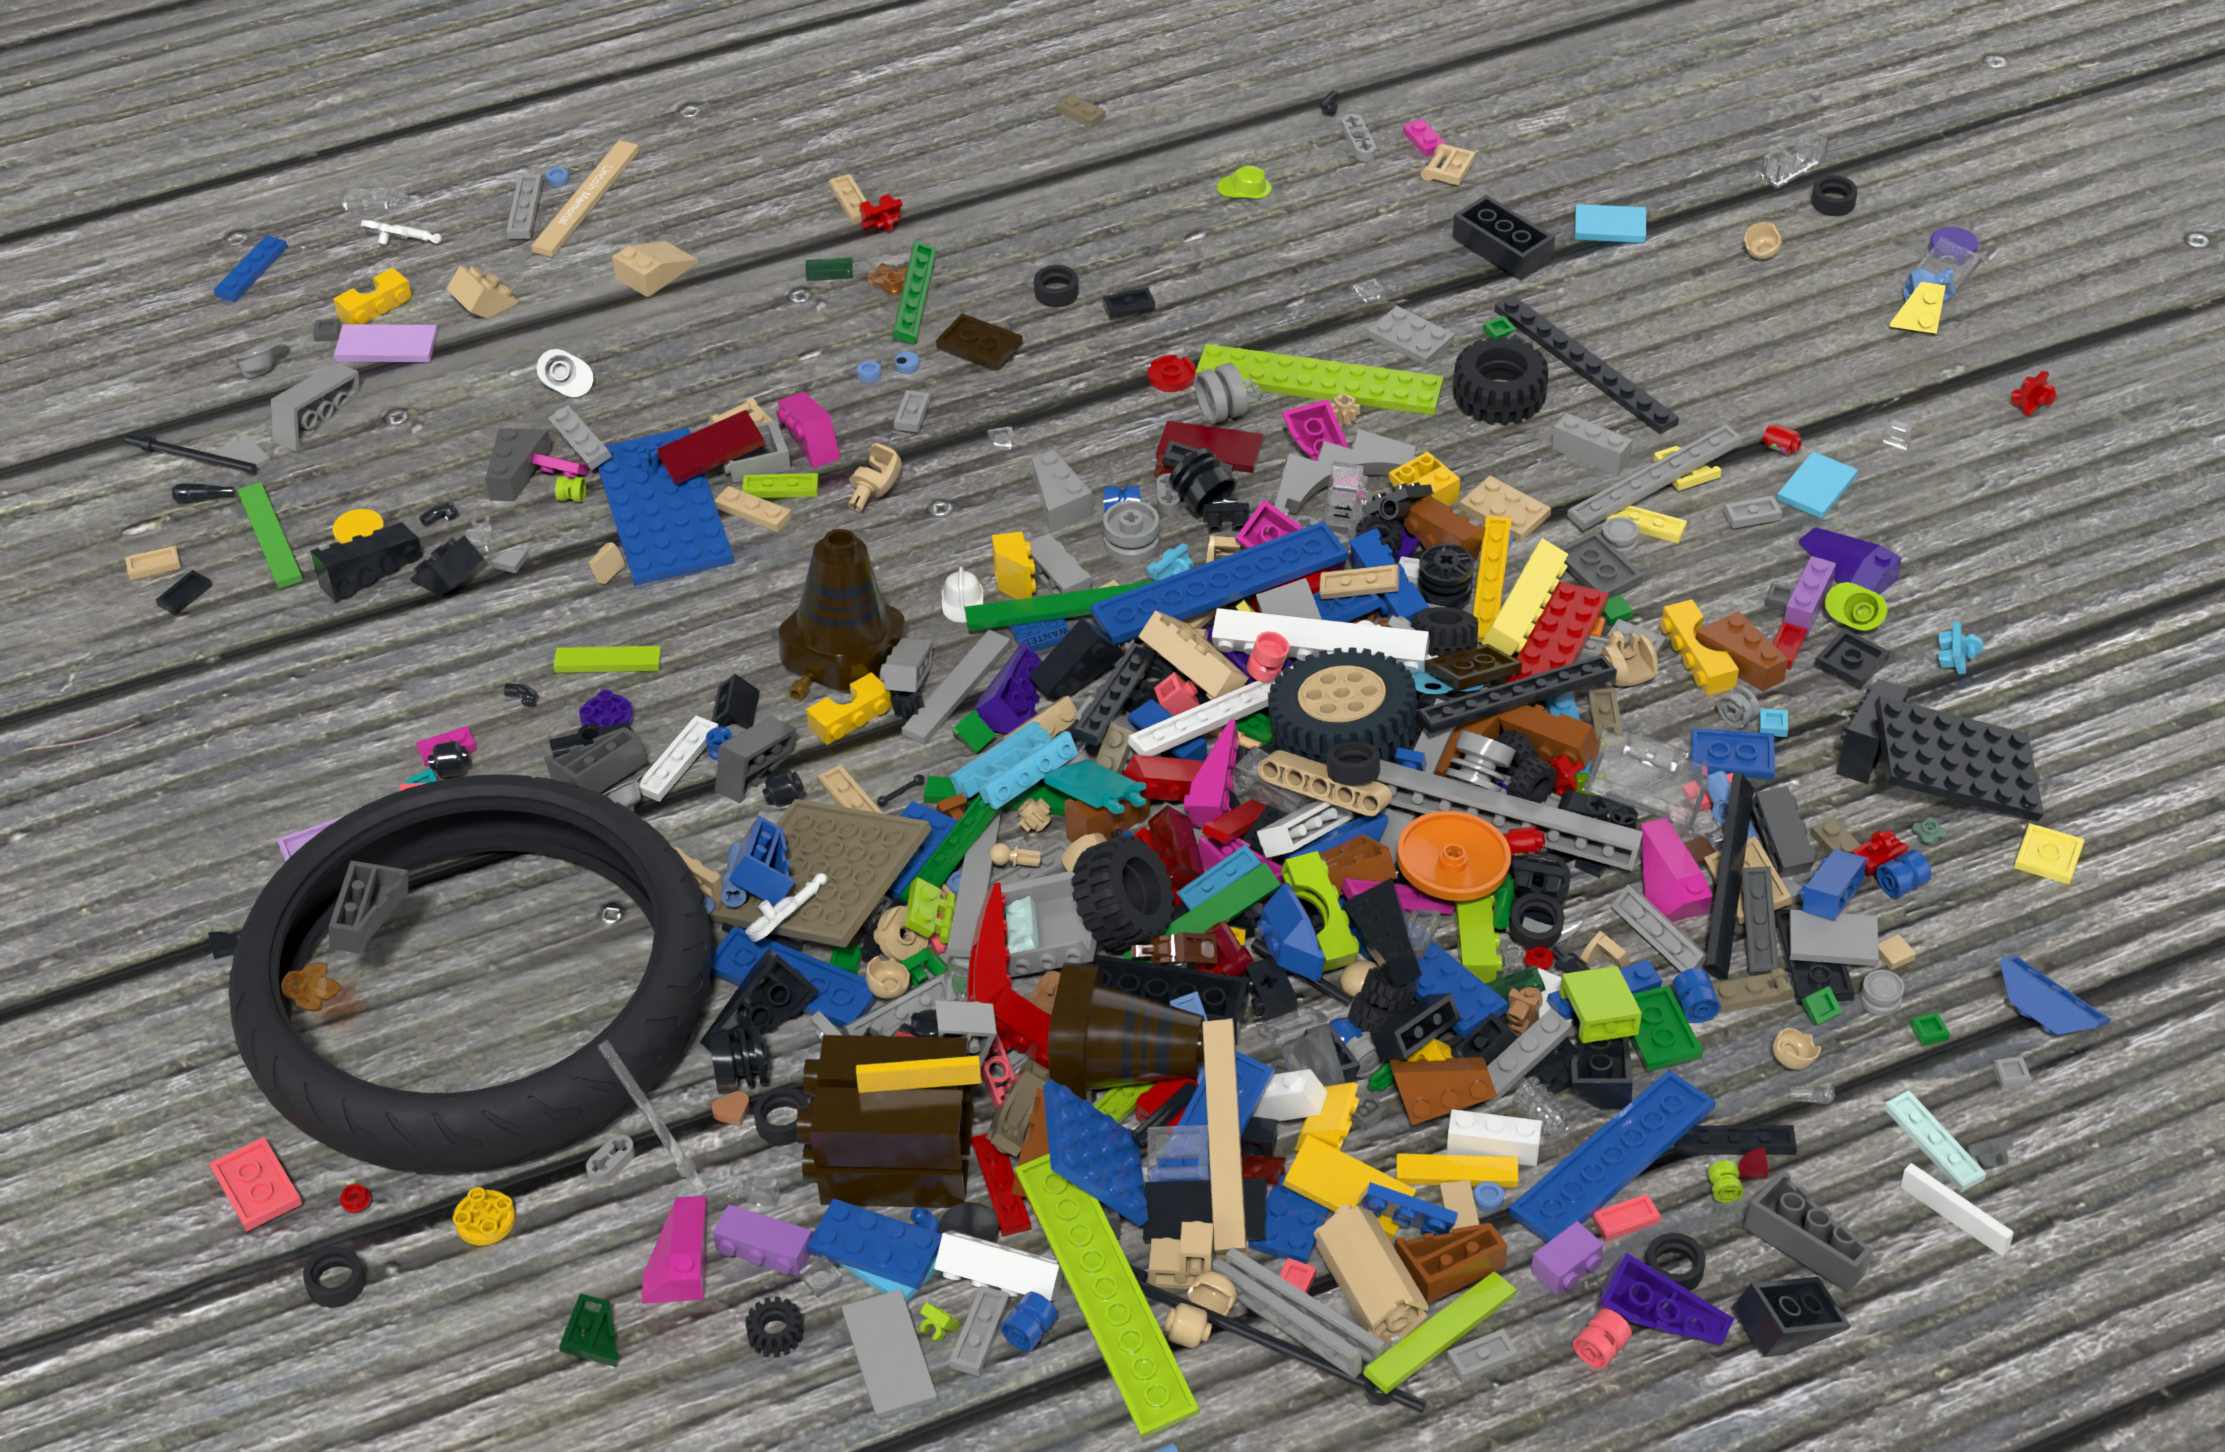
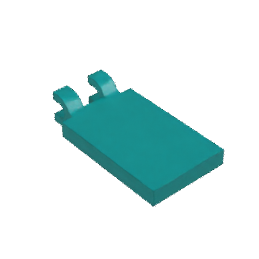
M1088 759L1044 773L1046 784L1093 807L1105 806L1114 814L1124 812V806L1118 802L1122 799L1129 800L1136 807L1146 804V799L1140 796V791L1146 789L1145 783L1133 781Z

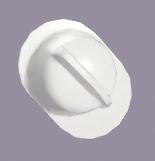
M553 349L543 353L538 359L536 366L537 374L540 380L552 389L569 397H580L586 394L592 387L593 372L589 365L565 351Z
M959 567V571L950 574L945 581L942 590V610L949 620L965 623L964 607L983 604V588L973 573L964 571L963 567Z

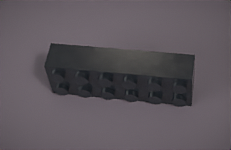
M1094 954L1092 962L1084 963L1102 966L1104 985L1171 1005L1170 1001L1198 992L1208 1021L1233 1019L1235 1045H1237L1248 1004V978Z

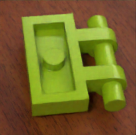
M917 877L911 882L904 926L927 938L935 932L939 934V941L946 944L949 942L957 896L953 893H948L945 896V900L940 898V888ZM937 912L942 915V920L937 918Z

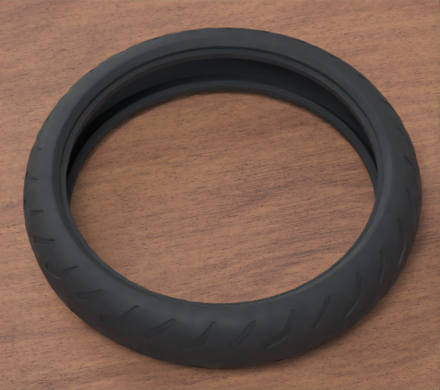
M473 775L425 783L375 800L329 825L298 849L264 887L244 923L234 951L233 964L230 971L229 1000L236 1044L252 1078L271 1105L299 1130L348 1157L389 1169L433 1174L471 1173L518 1165L565 1149L608 1126L636 1105L664 1077L690 1039L706 1001L712 960L709 918L697 883L677 850L671 847L661 833L647 821L642 820L641 816L618 802L615 803L605 795L581 786H573L567 782L542 777L533 778L532 776ZM488 851H520L559 857L587 867L619 886L641 908L654 930L652 952L641 982L627 1005L611 1024L592 1041L558 1063L530 1076L502 1085L452 1093L404 1091L376 1085L342 1071L319 1056L302 1039L292 1025V1002L299 974L313 946L330 924L350 861L409 871L440 859Z

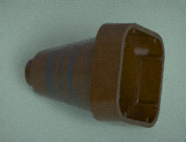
M835 529L829 531L814 546L799 608L779 627V655L782 664L793 671L835 688L850 690V684L871 672L876 677L880 675L881 666L886 663L888 655L892 654L893 647L898 645L901 638H905V619L898 609L883 603L866 544L849 530Z
M1064 962L1048 1033L1050 1079L1061 1086H1067L1073 1094L1083 1100H1088L1092 1104L1095 1089L1199 1075L1202 1063L1205 1064L1204 1016L1104 985L1101 965Z

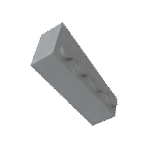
M335 362L272 398L273 442L297 451L301 447L300 442L305 437L310 439L315 434L314 429L320 423L326 424L331 419L335 409L340 411L359 393L358 371Z

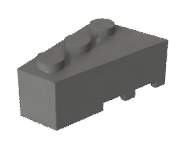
M499 428L485 478L490 501H515L530 482L529 477L534 471H538L541 465L532 463L534 454L549 456L552 452L548 429Z
M770 716L722 743L718 749L719 757L715 791L740 804L745 799L743 794L751 786L757 788L761 784V779L759 778L767 770L773 772L793 752L796 728Z
M1788 786L1757 792L1752 801L1750 821L1754 822L1758 830L1756 833L1760 838L1759 840H1763L1767 850L1764 851L1780 878L1807 873L1816 861L1815 848L1809 844L1806 836V824L1804 820H1800L1797 812L1798 803L1796 797L1791 795Z

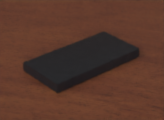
M1790 909L1774 910L1776 933L1790 984L1795 991L1796 1005H1803L1802 998L1825 986H1830L1837 1002L1854 1001L1855 992L1846 964L1790 960Z
M1266 1178L1243 1179L1246 1240H1266L1267 1180ZM1211 1180L1145 1182L1144 1197L1147 1201L1146 1207L1148 1212V1221L1143 1225V1241L1145 1244L1151 1243L1152 1238L1181 1240L1182 1222L1200 1221L1203 1223H1213Z

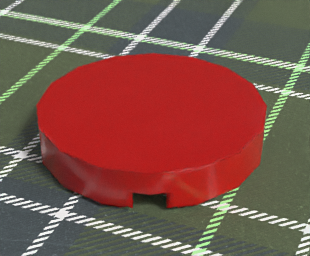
M1169 354L1154 359L1151 362V366L1148 367L1147 375L1149 383L1155 389L1173 393L1183 391L1194 383L1196 368L1194 363L1188 358L1183 357L1181 359L1177 358V355Z

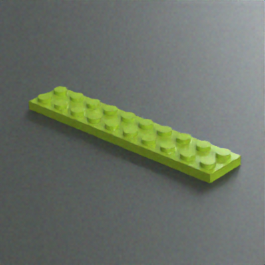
M1205 344L1196 373L1208 369L1215 372L1216 367L1232 363L1239 371L1245 388L1248 390L1320 400L1328 399L1329 401H1333V398H1336L1338 395L1348 394L1356 398V404L1429 415H1435L1444 381V376L1210 344Z
M1050 1154L1016 1167L1015 1174L1060 1265V1269L1141 1439L1198 1415L1199 1407L1098 1199L1051 1170Z

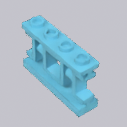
M1032 721L950 775L957 794L963 793L966 800L980 792L984 803H990L991 808L998 809L1044 778L1045 772L1055 770L1077 756L1078 751L1070 732L1064 731L1051 740L1047 729H1041L1039 722Z

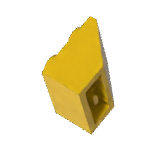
M1428 451L1389 472V478L1393 487L1404 483L1410 485L1416 482H1420V485L1431 484L1434 494L1430 495L1431 497L1447 506L1459 501L1460 478ZM1427 497L1410 504V507L1426 499Z
M1022 531L992 535L994 574L998 590L1015 599L1031 598L1032 593H1036V584L1034 577L1031 578V575L1035 574L1034 560L1028 559L1031 556L1029 541H1024Z
M1352 1082L1324 1087L1328 1093L1321 1114L1305 1117L1294 1150L1299 1152L1307 1135H1310L1340 1151L1344 1138L1347 1137L1352 1124L1351 1116L1354 1115L1360 1098L1355 1096L1358 1084Z

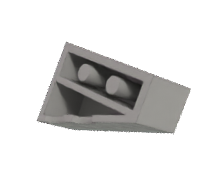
M1054 449L1032 458L1033 481L1039 501H1041L1043 507V514L1046 517L1049 533L1093 515L1091 490Z
M935 1000L939 1037L968 1038L969 1056H979L981 1068L997 1034L993 1004L977 1001Z

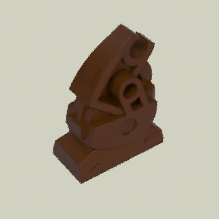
M1179 932L1176 935L1155 937L1147 945H1132L1130 947L1131 958L1151 960V963H1217L1216 934Z

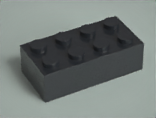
M1488 195L1483 196L1454 214L1453 238L1519 279H1523L1553 259L1555 236Z

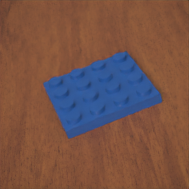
M1050 1079L1043 1085L1051 1170L1139 1227L1148 1221L1147 1201L1144 1197L1145 1188L1139 1145L1132 1140L1131 1132L1133 1130L1126 1129L1117 1123L1112 1116L1096 1109L1088 1100H1083L1073 1094L1067 1086H1061Z

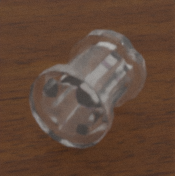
M1518 944L1505 945L1500 950V955L1504 962L1502 977L1509 982L1524 980L1528 976V969L1524 965V958L1526 956L1524 947Z

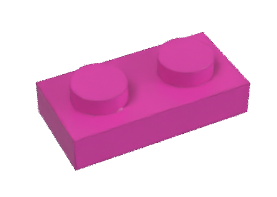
M1423 119L1403 125L1404 135L1425 157L1435 154V149L1439 144L1446 145L1442 138Z
M534 454L532 461L533 464L541 465L540 470L555 473V470L559 469L563 470V476L572 478L578 477V474L587 475L589 469L584 464L541 454Z
M468 726L416 742L424 766H429L428 755L433 754V747L436 744L458 741L461 746H466L467 753L477 751Z

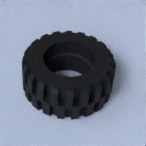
M1500 336L1498 339L1488 337L1484 341L1481 339L1475 341L1473 346L1468 345L1456 359L1453 395L1457 405L1469 417L1472 415L1475 420L1479 422L1482 420L1487 421V424L1494 425V423L1508 425L1511 422L1517 424L1521 423L1522 419L1528 420L1542 408L1546 400L1549 370L1546 359L1542 357L1543 355L1537 348L1533 349L1534 347L1527 342L1524 344L1520 339L1514 338L1511 340ZM1493 380H1506L1507 382H1498Z
M1122 835L1093 845L1080 854L1072 871L1075 874L1071 878V886L1074 887L1072 896L1073 901H1076L1078 907L1076 909L1078 916H1081L1084 921L1082 924L1086 930L1092 932L1091 936L1096 941L1115 950L1130 949L1132 945H1141L1152 941L1155 937L1162 936L1172 921L1170 917L1174 914V906H1172L1174 892H1171L1170 886L1172 882L1166 874L1167 869L1164 863H1161L1158 859L1159 855L1156 851L1151 850L1150 845L1139 838Z

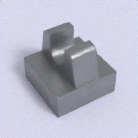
M2011 1135L1977 1142L1968 1145L1971 1157L1979 1156L1984 1168L1990 1169L2008 1164L2007 1148L2014 1147Z

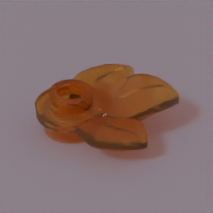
M881 263L876 272H866V277L868 281L882 286L886 291L897 293L903 288L908 265L902 266L895 271L886 264Z
M312 963L306 965L301 971H291L285 975L281 984L282 992L285 996L295 999L296 1005L301 1009L313 1012L322 1010V1001H327L337 996L341 992L342 987L336 981L325 977L328 970V964Z

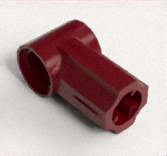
M1226 920L1214 924L1204 932V934H1216L1218 961L1225 975L1239 977L1245 973V964L1254 962L1250 952L1244 945L1241 946Z

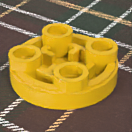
M351 510L339 516L334 522V538L336 542L343 544L352 541V537L358 535L366 537L372 535L374 530L384 528V522L381 515L373 510Z
M475 1187L457 1205L453 1215V1222L457 1234L465 1242L481 1246L490 1245L503 1239L512 1230L515 1223V1211L510 1197L498 1191Z

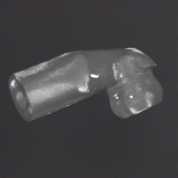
M1826 1082L1821 1083L1818 1087H1791L1792 1102L1828 1104L1835 1098V1088L1832 1084Z

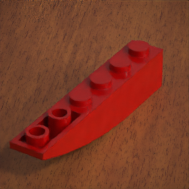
M995 882L987 891L977 920L967 974V1002L977 1001L989 1004L993 995L1003 987L1008 986L1011 988V976L1007 974L1006 966L1009 961V948L1005 947L1007 921L1003 919L1006 898L1005 893L1001 892V882ZM1000 1037L1007 1054L1012 1048L1011 1043Z

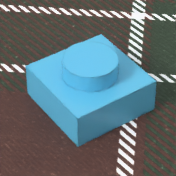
M1760 708L1759 733H1773L1774 736L1787 737L1788 710Z

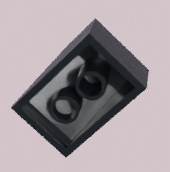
M1819 1277L1751 1283L1732 1306L1764 1357L1790 1354L1847 1331L1851 1327Z

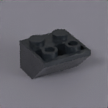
M465 535L457 540L451 538L444 545L438 546L431 553L432 556L429 559L423 560L414 568L417 573L410 580L414 584L441 596L453 589L485 558Z

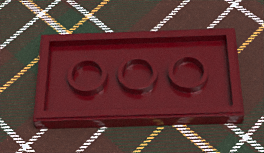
M744 410L657 448L659 459L674 485L762 447L766 443L747 410Z
M1167 420L1156 451V459L1163 460L1168 442L1171 440L1196 449H1209L1213 454L1217 455L1216 458L1232 465V470L1253 473L1264 441V434Z

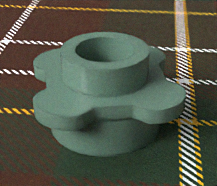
M1932 817L1926 818L1922 823H1915L1912 828L1917 833V839L1925 845L1936 844L1939 838H1944L1947 833L1946 829L1941 828L1937 820Z

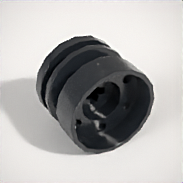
M1206 448L1196 450L1185 457L1174 468L1169 477L1171 487L1176 490L1180 497L1185 498L1186 504L1197 516H1203V504H1213V499H1222V492L1228 491L1229 498L1237 484L1225 467H1220L1219 460Z
M1437 544L1427 548L1421 554L1417 589L1426 603L1463 609L1469 604L1473 585L1474 562L1472 556L1467 550L1452 544Z
M758 1024L750 1025L752 1038L745 1039L743 1026L738 1027L737 1041L731 1040L727 1029L708 1032L718 1093L737 1090L738 1076L744 1075L747 1086L749 1088L753 1087L751 1074L758 1073L760 1086L768 1085L769 1062L765 1039L758 1029Z

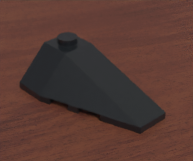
M769 948L746 975L700 1043L711 1052L708 1032L723 1029L728 1030L732 1041H737L738 1027L743 1026L745 1039L752 1038L751 1024H758L761 1034L767 1031L770 1032L779 1023L800 1013L819 989Z
M1629 1036L1582 1043L1580 1039L1576 1055H1573L1571 1060L1572 1087L1600 1108H1625L1632 1102L1633 1080Z

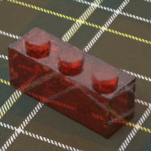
M1166 805L1148 820V825L1155 851L1159 855L1158 859L1161 863H1164L1167 869L1166 874L1171 879V886L1181 890L1204 874L1205 870L1191 819Z

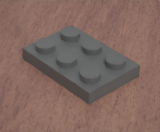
M1597 531L1560 547L1561 550L1568 553L1564 562L1567 565L1566 569L1586 588L1608 592L1609 598L1643 583L1644 575Z

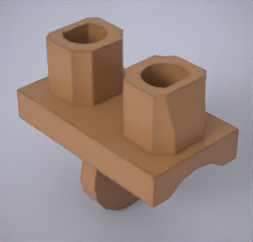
M1047 970L1029 996L1028 1001L1048 1015H1051L1061 973Z
M1533 987L1524 988L1520 992L1512 988L1508 994L1509 1009L1507 1011V1018L1511 1021L1509 1026L1519 1037L1540 1019L1539 1008L1542 1006L1543 997L1541 992Z

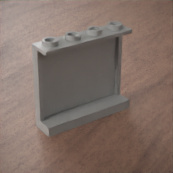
M1072 871L1001 885V892L1005 893L1006 898L1005 907L1016 900H1021L1028 896H1031L1036 904L1039 948L1009 954V961L1006 966L1007 974H1010L1011 977L1061 968L1064 962L1087 963L1093 961L1097 941L1091 936L1092 932L1086 930L1082 924L1084 922L1082 917L1078 916L1076 911L1078 907L1076 901H1073L1072 893L1074 892V887L1071 886V878L1075 874ZM1004 907V909H1003V919L1006 920V911H1005V907ZM1007 934L1005 936V947L1008 945Z

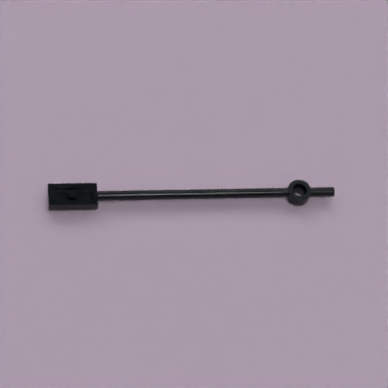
M1129 1264L1143 1294L1173 1308H1176L1180 1303L1203 1309L1207 1312V1322L1364 1388L1365 1396L1372 1404L1383 1406L1395 1401L1423 1413L1426 1407V1400L1397 1389V1387L1387 1394L1377 1393L1376 1391L1381 1389L1362 1373L1356 1378L1351 1377L1317 1354L1146 1282L1148 1279L1147 1271Z

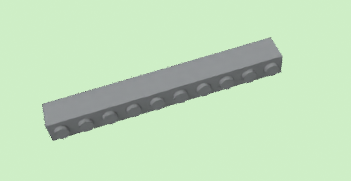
M1380 760V774L1378 778L1373 780L1386 785L1390 789L1392 800L1389 804L1424 814L1437 811L1469 813L1486 820L1502 834L1508 833L1510 829L1537 826L1538 830L1544 833L1545 847L1630 871L1633 870L1643 833L1635 829Z

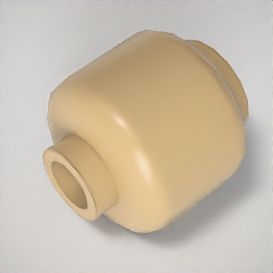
M1180 1303L1176 1308H1170L1163 1331L1168 1332L1167 1337L1169 1341L1194 1349L1200 1344L1201 1340L1207 1342L1212 1324L1207 1322L1208 1316L1205 1310Z

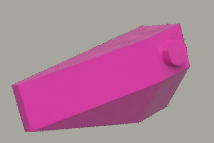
M1328 399L1282 412L1290 435L1312 460L1317 461L1324 441L1349 448ZM1361 475L1341 479L1333 482V484L1340 492L1364 486V481Z
M1264 499L1235 540L1244 547L1250 548L1303 529V527ZM1346 561L1325 569L1327 572L1339 571Z
M1235 719L1228 721L1191 783L1189 795H1185L1184 810L1189 811L1191 823L1202 829L1205 823L1232 810L1229 807V793L1234 791L1232 769L1236 768L1239 737Z
M1668 818L1641 823L1640 831L1643 832L1641 837V855L1643 856L1644 896L1672 922L1707 914L1713 895L1702 871Z
M706 1196L676 1197L643 1273L642 1304L704 1300Z

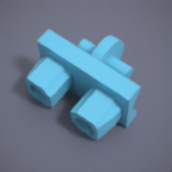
M1181 543L1175 549L1169 548L1163 553L1162 560L1158 563H1150L1146 569L1149 578L1152 580H1161L1191 569L1194 564L1188 555V545Z
M1961 621L1953 622L1952 631L1939 632V642L1941 650H1943L1939 651V661L1942 669L1956 667L1958 674H1965L1966 655L1969 658H1974L1975 655L1980 654L1983 650V641L1974 634H1969L1967 637L1962 635Z

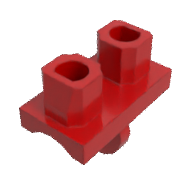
M890 194L883 195L879 198V205L875 207L869 200L862 202L859 211L862 217L861 226L863 230L872 227L877 229L883 227L886 232H890L893 230V223L898 222V219L901 218L900 208L903 206L900 198L894 200Z
M2041 371L2036 377L2027 376L2022 384L2023 390L2015 389L2011 393L2012 405L2022 407L2023 415L2030 416L2041 404L2050 405L2056 400L2057 393L2055 387L2048 385L2047 382L2048 371Z
M1565 754L1558 755L1549 765L1557 771L1556 774L1558 775L1555 780L1556 785L1552 789L1554 793L1562 796L1565 791H1576L1578 784L1574 780V775L1585 767L1580 761L1571 763Z
M1889 829L1885 832L1876 831L1871 835V840L1852 850L1851 854L1867 858L1864 876L1869 878L1876 874V870L1880 865L1892 859L1896 861L1899 855L1908 851L1909 846L1899 841Z

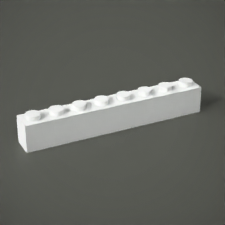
M1219 608L1216 611L1212 641L1214 647L1222 652L1242 651L1250 655L1257 636L1269 631L1281 634L1286 638L1290 647L1287 657H1295L1301 661H1305V656L1312 654L1315 658L1319 657V651L1326 650L1328 654H1333L1334 648H1341L1343 653L1348 652L1349 647L1357 648V653H1362L1363 649L1366 648L1371 649L1372 655L1379 651L1384 653L1385 659L1392 656L1396 658V664L1402 662L1405 665V670L1409 669L1411 673L1425 672V660H1427L1429 650V632Z

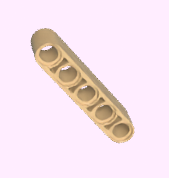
M1282 750L1274 751L1258 765L1260 777L1268 783L1367 816L1378 814L1392 800L1390 789L1382 783L1372 781L1363 785H1342L1328 777L1327 765Z

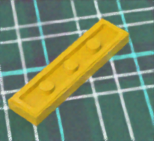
M979 1056L856 1065L859 1093L981 1083Z
M1397 1154L1396 1180L1406 1185L1440 1186V1183L1470 1180L1471 1186L1474 1187L1482 1182H1494L1501 1187L1518 1188V1157Z

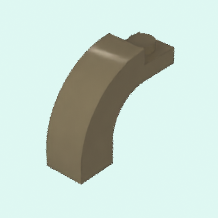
M1027 1058L1004 1095L987 1134V1139L990 1140V1143L997 1150L1005 1154L1009 1153L1015 1157L1023 1146L1025 1130L1029 1123L1030 1115L1033 1113L1037 1088L1043 1089V1085L1050 1080L1049 1070Z

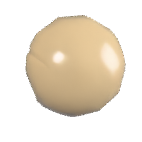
M1760 222L1753 224L1746 230L1744 236L1747 251L1754 258L1768 259L1780 251L1781 235L1772 223Z
M876 956L867 963L866 983L869 990L875 996L886 999L896 998L903 995L909 988L910 973L904 965L896 962L894 958H890L888 961H881L879 956Z
M1356 960L1352 964L1347 965L1340 975V984L1343 991L1355 997L1358 992H1361L1369 969L1377 967L1381 970V968L1376 963L1367 960Z
M1786 1028L1778 1032L1773 1043L1775 1057L1788 1069L1802 1070L1808 1068L1819 1057L1821 1046H1814L1811 1034H1802L1799 1030L1793 1028Z
M1208 1271L1200 1273L1194 1279L1187 1292V1297L1196 1304L1226 1316L1236 1302L1237 1292L1232 1281L1224 1274Z

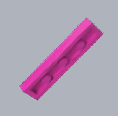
M1344 878L1341 888L1349 900L1353 896L1361 894L1382 882ZM1395 884L1403 910L1408 912L1424 911L1434 915L1441 913L1453 914L1456 905L1452 900L1431 896L1415 886Z

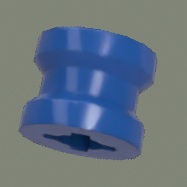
M715 727L707 732L706 744L708 745V755L711 759L718 761L720 745L733 738L732 732L729 729Z

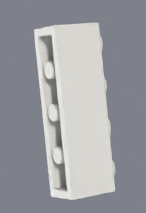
M1317 799L1257 831L1265 856L1269 858L1292 852L1354 817L1349 809Z
M948 1231L942 1234L934 1267L935 1270L943 1271L942 1276L948 1279L961 1280V1277L971 1279V1284L974 1286L988 1288L990 1285L1001 1288L1000 1291L1010 1293V1296L1018 1297L1019 1293L1025 1295L1027 1292L1032 1291L1044 1296L1050 1302L1059 1298L1064 1277L1060 1265L1055 1259L955 1231Z

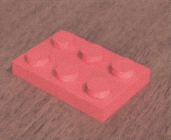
M265 1137L209 1163L213 1175L246 1232L302 1205L297 1191Z

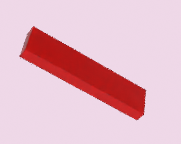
M1251 799L1205 823L1202 833L1226 844L1248 832L1267 805Z
M988 1133L970 1137L993 1211L999 1222L1002 1237L1032 1230L1022 1196L1012 1194L1015 1175L1008 1154L1000 1152L990 1143V1140L987 1139Z

